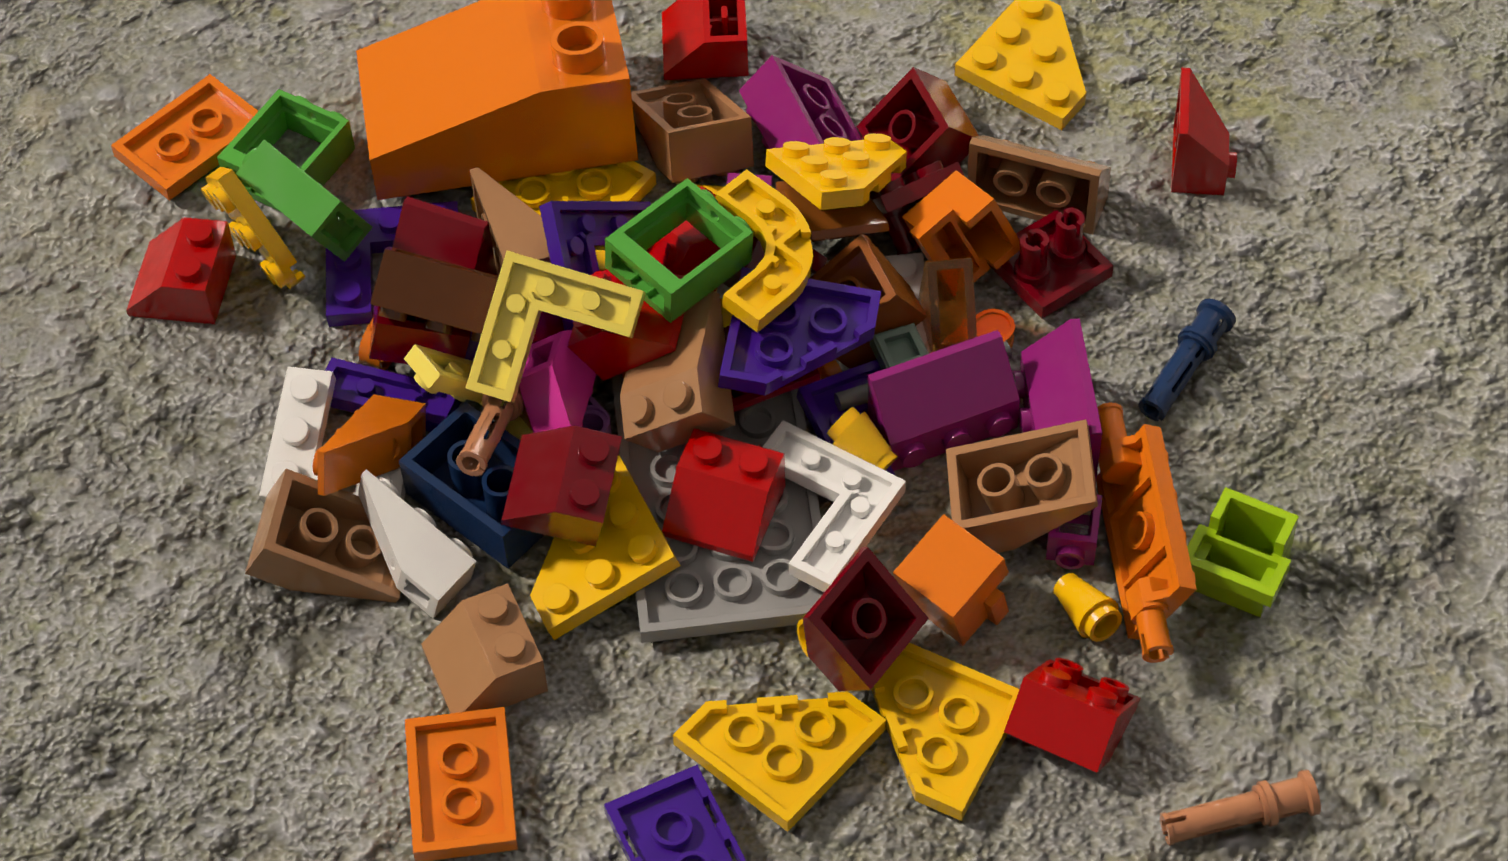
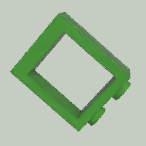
M278 89L217 157L219 167L232 169L236 174L241 168L248 152L258 147L264 139L273 146L286 130L290 129L321 143L300 168L324 186L355 150L350 121L338 112H330L312 104L302 96H294ZM240 179L254 200L278 210Z
M265 139L258 147L248 152L241 168L236 173L252 189L344 262L373 228Z
M687 178L605 238V268L626 286L645 291L644 301L671 323L752 261L753 231L744 219L739 216H733L722 207L712 193L705 189L701 190ZM688 221L717 245L720 250L682 279H679L646 250L683 222Z

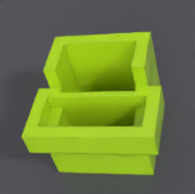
M1225 487L1210 516L1209 526L1207 527L1199 523L1187 546L1192 570L1196 577V592L1261 618L1265 607L1271 608L1289 571L1291 564L1289 557L1299 516Z

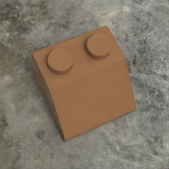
M508 583L462 600L421 643L423 652L450 713L508 707L548 691L543 659Z

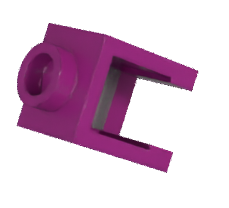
M1097 494L1098 507L1092 509L1090 515H1081L1048 533L1046 560H1054L1060 567L1065 569H1079L1084 564L1094 566L1103 495Z

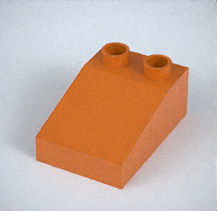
M480 0L356 51L369 159L377 200L472 186L470 169L477 167L496 182L638 160L630 78L612 0Z

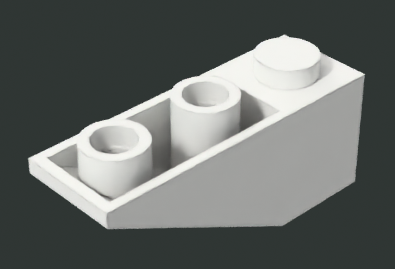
M366 469L361 475L358 495L396 588L434 619L471 580L476 560L473 558L470 549L462 541L456 538L450 539L436 528L435 521L426 511L418 507L414 509L400 498L398 490L390 481L383 477L376 478Z

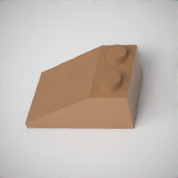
M702 78L631 92L634 120L657 169L672 183L680 184L687 178L695 183L699 180V177L713 174L728 176V173H739L740 169L754 167L751 116L707 79Z
M480 168L470 169L477 218L489 222L497 276L500 274L507 250L551 263L541 215Z
M715 291L709 293L685 312L674 352L625 372L620 392L624 440L656 452H661L687 443L694 428L715 433L735 426L731 389L718 387L726 346L719 293Z
M1086 419L946 449L952 520L997 553L1015 550L1098 507L1089 425Z
M285 469L267 494L245 574L292 591L396 603L399 600L401 591L396 588L359 496L344 490H339L325 496L318 495V480Z

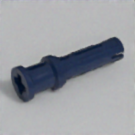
M1204 299L1199 303L1196 309L1197 316L1191 325L1182 328L1178 335V347L1163 367L1148 392L1138 403L1141 413L1154 421L1164 420L1200 363L1213 358L1218 349V340L1224 332L1231 331L1236 323L1235 315L1227 305L1215 299Z

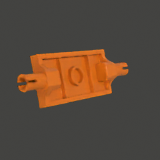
M1112 402L1103 403L1097 407L1102 429V439L1098 460L1100 473L1097 475L1096 483L1099 495H1103L1101 508L1127 636L1130 639L1140 640L1142 659L1149 663L1163 662L1169 658V655L1174 653L1166 619L1197 590L1195 584L1196 577L1192 570L1186 543V532L1183 529L1177 503V492L1174 489L1169 467V456L1165 449L1161 427L1144 424L1135 435L1127 436L1122 406Z

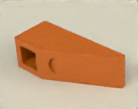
M373 394L341 428L336 430L335 434L322 447L317 449L312 468L314 475L318 476V495L325 496L360 483L361 475L366 469L376 477L400 468L399 460L426 437V403Z

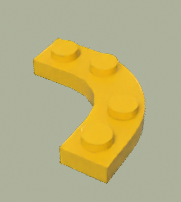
M746 169L719 190L715 198L733 216H739L747 222L753 231V235L760 241L765 255L754 270L723 294L722 307L758 333L796 301L803 292L811 273L813 249L809 225L799 209L784 195Z

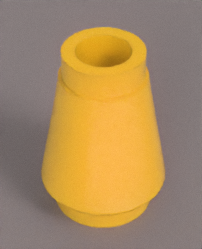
M854 407L847 410L827 432V435L834 441L832 445L883 470H886L898 457L891 451L892 449L864 411L860 414Z
M1075 573L1065 574L1056 582L1053 592L1082 637L1090 638L1094 642H1100L1115 633L1121 624L1122 614L1118 611L1119 606L1114 599L1079 578Z

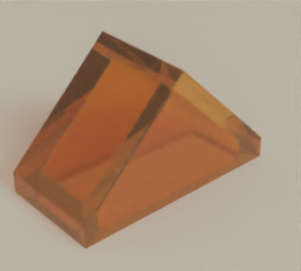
M971 257L925 261L918 301L927 315L922 322L930 352L932 353L977 337L973 262Z

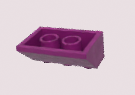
M771 55L739 90L747 105L746 113L757 124L763 136L761 139L766 149L783 148V144L790 141L804 142L809 145L824 144L825 139L832 137L845 138L849 141L863 140L830 80L781 58Z
M1080 318L1068 320L1021 351L1020 370L1013 371L1012 373L1019 398L1023 399L1024 408H1019L1020 433L1087 420L1096 484L1102 429Z
M998 330L868 375V416L892 449L891 451L898 456L890 465L893 471L904 467H916L927 459L946 453L948 448L972 444L989 437H1000L1011 429L1018 427L1020 398L1003 338Z

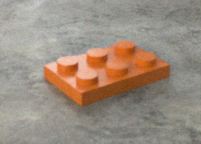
M209 74L114 142L111 148L115 158L170 201L219 165L217 159L219 154L257 114L258 110Z
M505 707L405 719L412 845L415 861H433L518 850Z

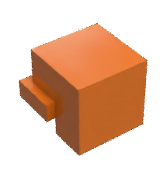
M957 170L902 216L910 229L909 232L947 290L956 297L991 269L988 264L997 270L1020 250V239L995 199Z
M944 514L893 571L895 579L927 615L928 620L963 646L986 619L998 625L1009 612L1004 593L996 588L1009 573L1005 559Z

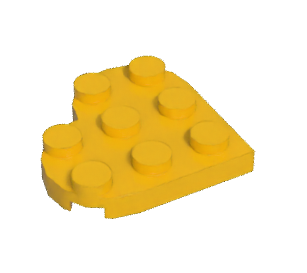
M219 167L206 176L208 184L201 188L202 193L215 210L225 211L232 219V222L228 225L231 234L242 247L245 245L247 249L251 248L254 252L259 251L265 259L259 263V266L274 286L277 284L280 288L287 286L291 289L304 280L305 275L297 269L291 270L290 267L297 263L296 259L235 172L229 168Z

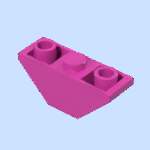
M572 330L561 331L531 345L519 388L533 433L574 425L583 427V418L589 398L593 392L596 373L567 347Z

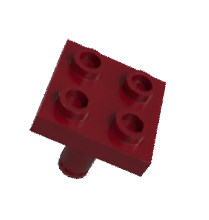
M941 160L903 178L901 177L889 182L879 192H870V198L888 221V233L896 248L897 255H905L920 248L902 218L908 212V209L911 208L910 203L920 202L956 170L964 176L959 162L944 168Z
M1072 207L1064 209L1063 214L1055 210L1016 233L1020 239V250L996 270L988 264L1041 319L1111 278L1114 267L1082 235L1085 216L1080 210Z

